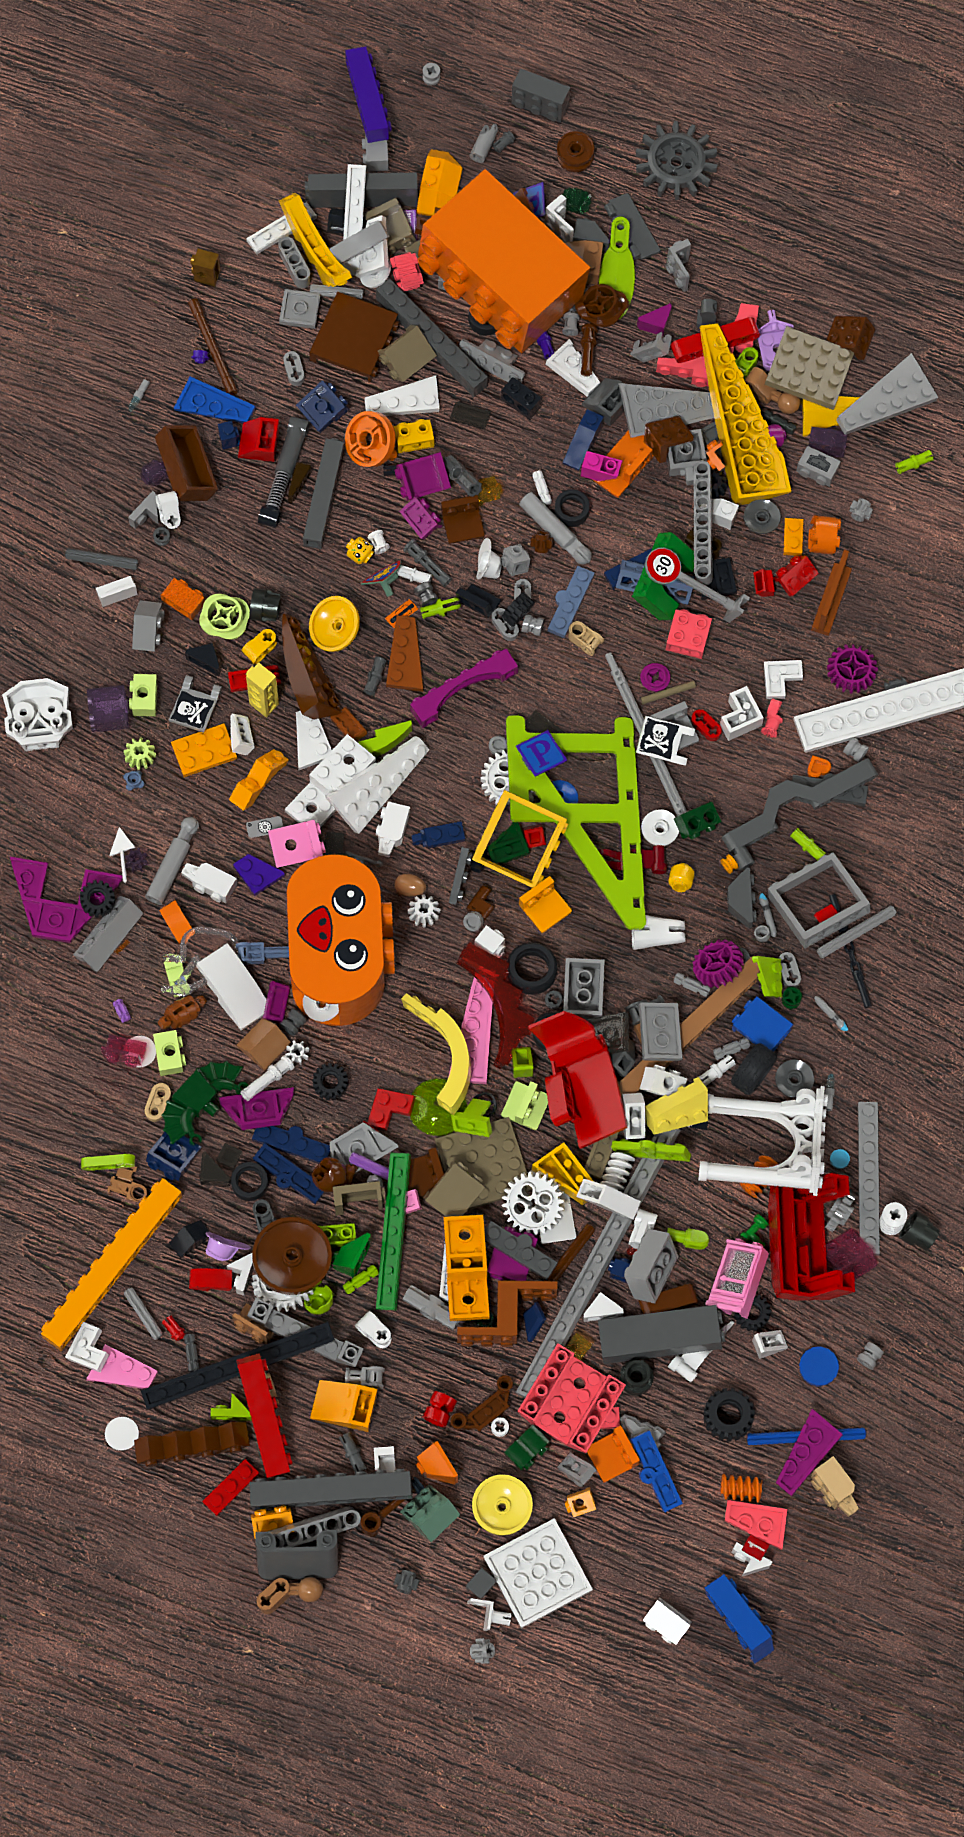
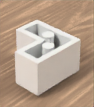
M747 686L730 693L728 702L733 712L722 716L720 726L728 741L761 727L764 719Z

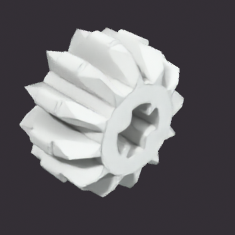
M424 894L422 899L416 896L415 902L411 901L409 903L411 907L408 909V914H411L409 917L410 921L415 920L416 926L421 922L424 928L427 922L432 926L433 920L437 921L439 919L437 915L440 913V908H437L439 905L438 901L433 902L432 896L426 899Z

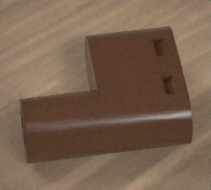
M482 885L466 907V910L468 912L476 911L480 913L483 921H485L494 910V907L485 901L491 890Z

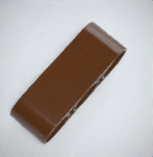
M687 1284L662 1291L656 1303L638 1300L642 1314L690 1308L698 1304V1299L693 1284Z

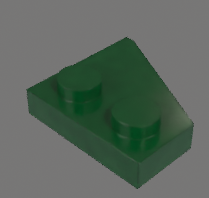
M512 822V825L487 847L491 861L498 865L527 856L530 853L518 822Z

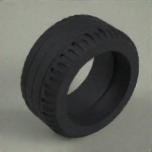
M528 942L517 946L507 960L506 973L508 980L516 990L524 994L536 995L545 992L552 986L557 975V960L553 952L545 945L536 942ZM530 955L540 957L548 966L547 975L541 980L534 982L522 979L515 970V966L521 958Z
M756 1044L734 1073L731 1084L741 1092H744V1094L751 1095L777 1060V1054L764 1046V1044Z

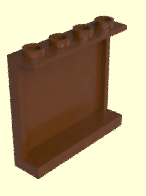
M337 291L309 352L310 361L317 363L318 359L366 376L368 377V383H371L373 377L376 378L379 372L378 366L381 361L378 350L389 346L393 341L392 335L394 331L397 332L399 329L400 321H398V314Z

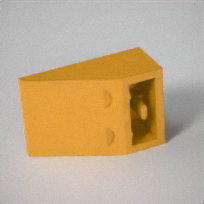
M319 1380L310 1419L368 1432L378 1395L377 1389L357 1384Z

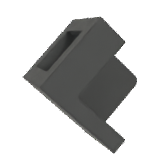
M481 1568L468 1582L465 1589L471 1591L479 1599H482L490 1589H493L497 1581Z

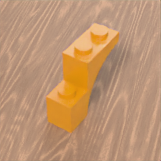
M275 749L256 759L248 776L237 783L229 800L243 811L251 807L266 784L279 770L286 766L289 759Z

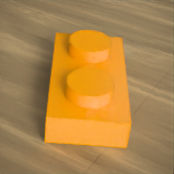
M785 518L783 555L802 556L803 519Z

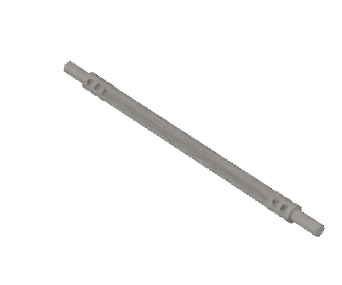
M607 653L605 657L612 670L611 675L639 734H641L644 718L621 668H618L612 653ZM650 757L677 816L686 813V807L680 798L664 761ZM688 822V826L693 829L691 823Z

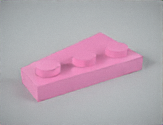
M105 1344L102 1351L108 1353L109 1356L101 1372L91 1369L86 1379L91 1382L97 1381L105 1384L147 1389L151 1387L158 1371Z

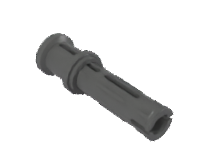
M415 539L406 544L403 551L410 554L414 558V562L421 564L443 587H446L451 582L452 578L428 556V551L426 549L423 550Z

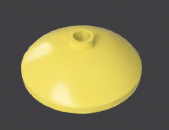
M495 1475L484 1480L476 1489L472 1500V1510L476 1521L484 1530L495 1535H510L522 1529L530 1519L533 1507L532 1497L526 1485L519 1479L509 1475ZM504 1504L506 1509L501 1511L498 1506Z

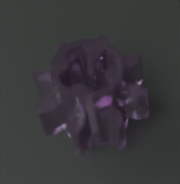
M140 848L134 851L129 849V855H124L125 860L128 861L125 863L126 868L131 867L133 873L135 870L142 872V867L148 865L147 860H144L147 854H142Z

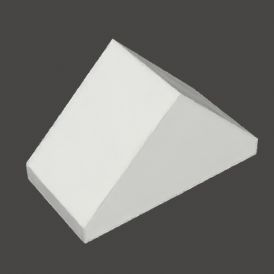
M600 1292L584 1313L583 1321L589 1322L623 1317V1308Z
M781 1330L757 1333L752 1340L759 1359L788 1349Z

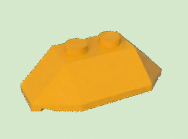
M431 149L428 153L420 185L417 214L433 216L435 207L442 208L457 194L463 168L449 152Z

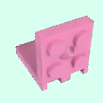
M311 820L268 831L276 868L308 861L323 856L322 853H326L324 843L320 842L318 837L321 834L319 823ZM289 839L296 842V848L292 851L287 850L285 847V843Z

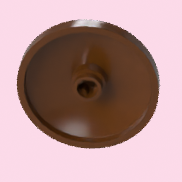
M285 1217L268 1224L257 1236L252 1250L253 1267L258 1278L271 1290L285 1295L303 1294L316 1288L327 1276L332 1260L331 1245L323 1230L313 1222L299 1217Z

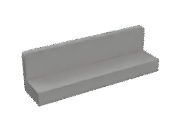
M118 897L113 910L110 909L111 912L105 914L73 954L78 960L86 962L96 972L99 971L143 915V912L128 898Z

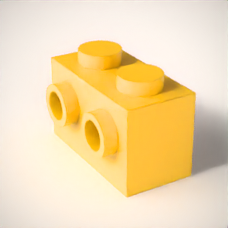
M420 419L413 423L403 422L394 426L398 454L434 447V436L430 420Z

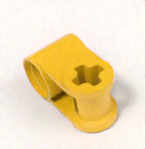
M264 629L254 639L247 642L241 651L254 665L258 664L276 647V634L271 629Z

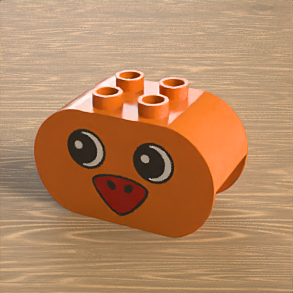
M344 855L320 856L301 865L293 873L287 886L289 968L292 993L297 1007L308 1018L310 1017L303 1008L304 995L321 1002L319 1004L321 1008H324L326 1004H338L339 1013L333 1019L325 1022H316L331 1026H343L356 1023L373 1012L384 993V974H395L393 939H383L393 937L392 902H381L380 886L375 875L360 861Z

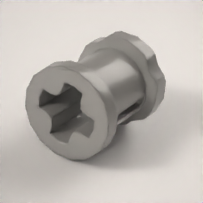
M572 312L565 313L563 315L565 324L562 333L566 336L578 335L577 322L580 316Z

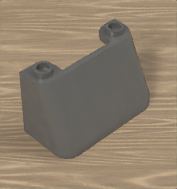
M325 1530L319 1533L317 1536V1547L276 1548L275 1537L270 1532H255L258 1574L264 1580H276L278 1578L293 1580L306 1577L329 1579L338 1573L337 1530Z

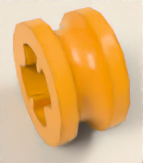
M728 854L726 859L722 858L720 860L728 873L731 874L733 869H738V864L731 855Z

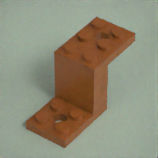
M498 1281L497 1327H457V1343H461V1346L481 1344L483 1347H491L493 1344H501L502 1347H512L513 1344H517L518 1298L524 1301H531L533 1298H541L542 1301H552L553 1298L557 1297L558 1281Z

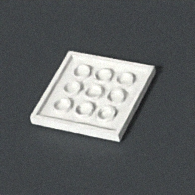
M555 1518L483 1556L521 1629L593 1591Z

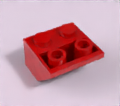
M259 417L244 422L238 458L275 462L280 430L279 419Z

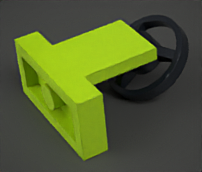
M487 1092L479 1093L471 1100L463 1113L456 1112L454 1115H451L454 1131L490 1137L492 1134L490 1117L497 1110L495 1097ZM483 1095H489L493 1100L486 1101L485 1099L479 1100L478 1098ZM494 1104L492 1112L487 1116H483L490 1105Z

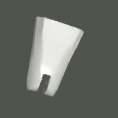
M645 915L646 925L644 929L632 930L633 950L686 942L685 933L679 932L685 930V921Z

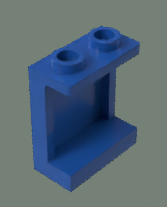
M756 996L753 1001L750 999L744 1006L745 1011L741 1015L738 1013L732 1020V1030L734 1032L737 1030L755 1045L759 1043L764 1044V1046L774 1052L790 1033L793 1024Z

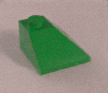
M366 1233L342 1246L339 1252L335 1251L331 1260L333 1262V1269L354 1278L372 1244L371 1234Z

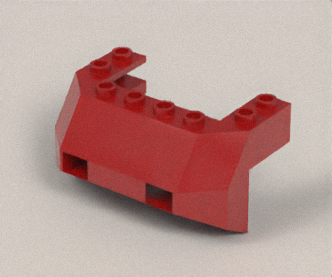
M834 1173L823 1175L822 1188H818L817 1196L809 1193V1189L770 1186L768 1220L771 1280L777 1298L795 1301L830 1300L855 1292L854 1272L842 1274L841 1270L827 1272L823 1206L824 1203L850 1195L849 1176Z

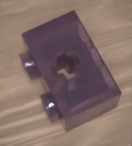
M811 426L809 447L828 456L844 457L847 435L843 431Z

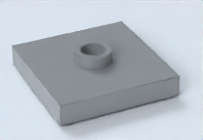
M285 289L279 324L315 329L321 294Z

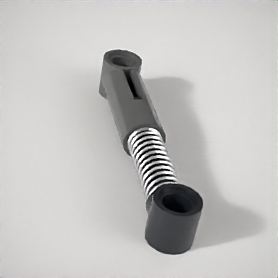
M293 416L289 420L287 435L275 468L276 475L267 499L268 501L266 502L267 504L261 507L258 524L277 528L281 516L280 503H282L281 500H283L282 497H284L288 480L292 478L303 441L308 434L310 425L308 420Z

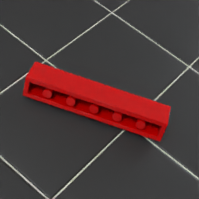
M260 1354L237 1359L236 1362L266 1477L269 1478L290 1472L289 1465L292 1464L290 1453H285L284 1446L288 1445L285 1434H280L279 1428L283 1427L280 1415L276 1416L274 1411L278 1406L275 1396L271 1397L269 1390L273 1389L271 1379L265 1376L264 1371L268 1370L266 1360H261Z

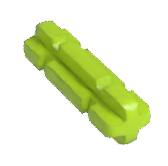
M371 1265L367 1268V1271H362L352 1278L351 1282L348 1281L343 1284L345 1292L350 1294L355 1291V1288L358 1289L368 1282L371 1277L377 1276L379 1274L377 1268Z

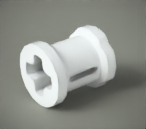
M376 530L367 537L375 548V554L384 553L390 548L383 537L384 533L382 530Z

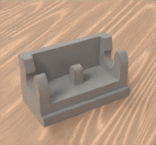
M662 332L657 334L656 340L648 343L644 342L641 347H639L640 340L634 342L633 351L630 355L643 363L668 355L672 336L667 334L661 338Z

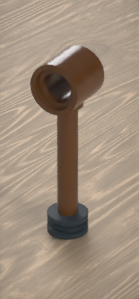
M413 1477L412 1491L419 1494L424 1489V1486L420 1480ZM393 1500L377 1514L373 1512L364 1514L361 1518L363 1534L369 1537L376 1536L381 1530L382 1520L405 1500ZM372 1520L376 1523V1526L369 1529L365 1526L366 1522Z

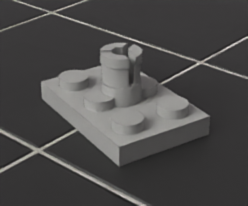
M640 1003L639 1018L643 1060L681 1061L682 1047L678 1003Z

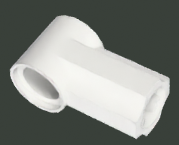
M642 1209L638 1210L629 1245L635 1249L639 1248L641 1238L645 1236L648 1229L654 1228L657 1214Z

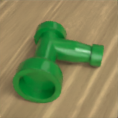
M757 1214L754 1217V1224L745 1233L742 1232L740 1236L747 1243L750 1241L757 1242L765 1247L766 1244L755 1233L760 1228L765 1229L769 1224L761 1215Z

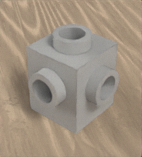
M521 544L504 548L501 563L511 576L528 572L530 558L528 552L523 549Z

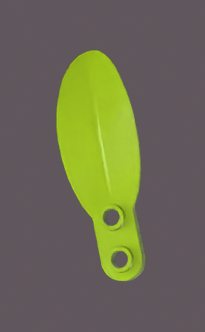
M617 217L612 222L610 246L601 264L599 284L608 285L622 292L627 297L630 306L635 283L634 261L628 247L630 224L626 218ZM622 225L624 229L619 230L617 226ZM621 243L623 246L618 248L616 244ZM628 308L625 310V312L621 315L619 319H621L626 314Z

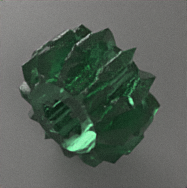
M576 187L564 190L562 195L566 198V211L576 214H584L589 211L592 200L591 195L587 191L577 189Z

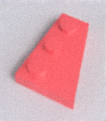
M727 1500L725 1522L780 1550L783 1548L787 1509Z

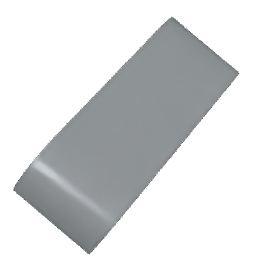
M285 236L280 238L278 241L279 255L293 282L298 288H307L311 282L310 270L291 237Z

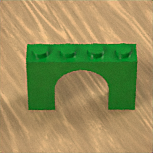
M672 532L659 533L651 551L657 548L670 549L680 560L681 572H693L694 551ZM644 567L632 597L658 620H673L679 603L665 592L661 584L655 583L649 578Z

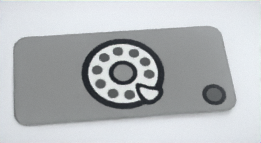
M281 816L247 822L249 838L268 835L269 830L283 827Z

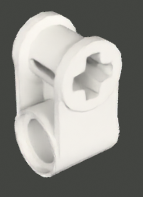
M171 491L156 495L160 521L170 529L177 528L180 525L181 519L176 492Z
M368 1311L355 1324V1327L378 1348H387L391 1344L392 1339L389 1329L372 1312ZM379 1335H381L382 1337L385 1335L386 1339L384 1340L381 1338L379 1340Z

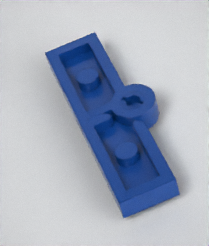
M650 1430L631 1438L630 1440L643 1466V1469L639 1472V1479L643 1483L651 1484L663 1512L683 1504Z

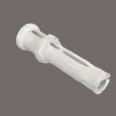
M283 1055L280 1061L270 1065L267 1072L241 1091L243 1098L249 1101L275 1080L282 1079V1075L294 1069L292 1061L286 1055Z

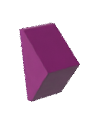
M669 303L638 317V329L653 334L662 332L663 336L671 316L672 305Z

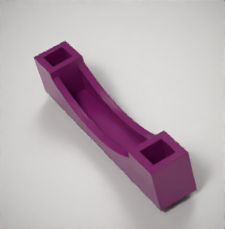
M507 649L498 650L489 659L480 660L470 670L469 668L465 669L456 678H449L439 688L434 687L425 696L415 698L410 704V711L423 729L438 720L439 710L455 693L480 681L500 679L503 682L518 673V665Z

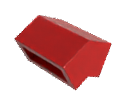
M761 569L753 572L756 594L761 597L774 596L772 570Z

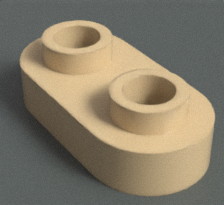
M158 1083L153 1086L145 1106V1115L148 1120L157 1122L163 1118L161 1115L166 1110V1101L171 1098V1091L168 1085ZM160 1092L165 1093L163 1097L158 1096ZM158 1110L157 1115H152L151 1112Z

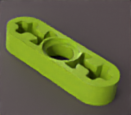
M132 1154L94 1156L81 1159V1169L87 1171L135 1166V1155Z

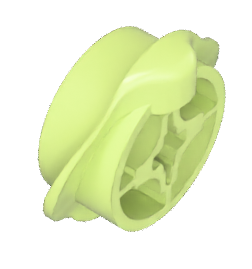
M214 594L205 600L199 623L203 631L209 635L229 640L236 639L246 630L250 609L247 603L240 598L230 597L225 594ZM223 604H230V605H233L234 607L230 606V607H228V608H225V607H223L222 605H223ZM216 608L217 614L210 620L211 614ZM239 613L238 620L233 625L232 620L234 617L237 616L236 614ZM225 625V626H227L228 628H227V629H219V628H216V626L219 627V626Z

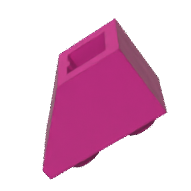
M587 451L581 468V477L596 481L617 479L622 460Z

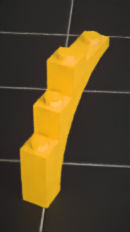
M293 193L279 200L295 240L301 242L309 262L315 265L323 285L335 287L346 284L347 280L352 278L349 270L338 262L323 241L300 195Z

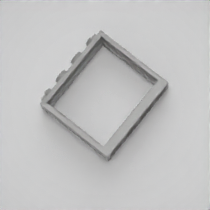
M834 853L822 856L817 862L807 864L802 870L789 874L786 879L775 882L768 888L769 899L804 948L813 945L870 913L869 901ZM833 866L858 902L805 931L780 895Z

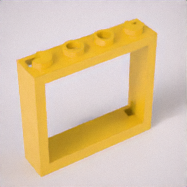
M504 789L473 854L472 860L533 888L542 882L544 878L541 874L544 868L548 869L552 858H550L552 850L556 852L560 844L558 838L560 833L564 834L568 826V823H566L567 818ZM509 798L559 821L531 880L482 857Z

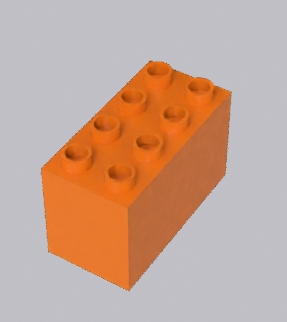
M486 169L423 224L418 251L419 257L417 258V262L423 271L429 275L437 273L445 281L443 286L452 298L458 300L462 297L471 306L469 311L476 321L480 324L488 322L497 330L495 333L496 338L505 348L511 349L514 346L521 354L578 303L583 296L591 268Z

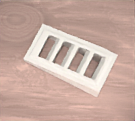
M232 713L230 715L232 752L248 755L255 748L249 719L246 716Z

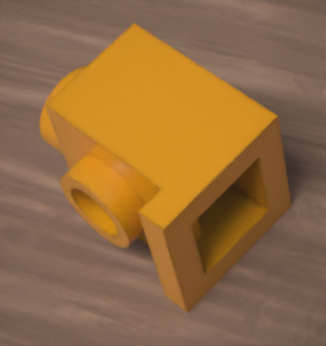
M590 1487L567 1495L565 1506L568 1513L572 1512L573 1517L596 1510V1503ZM580 1498L584 1501V1503L582 1505H578L576 1503V1500Z

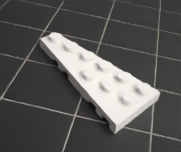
M415 736L399 746L397 751L387 754L383 757V760L373 763L353 776L351 781L341 784L337 787L336 791L333 793L329 792L325 797L351 829L359 834L429 749L419 737Z

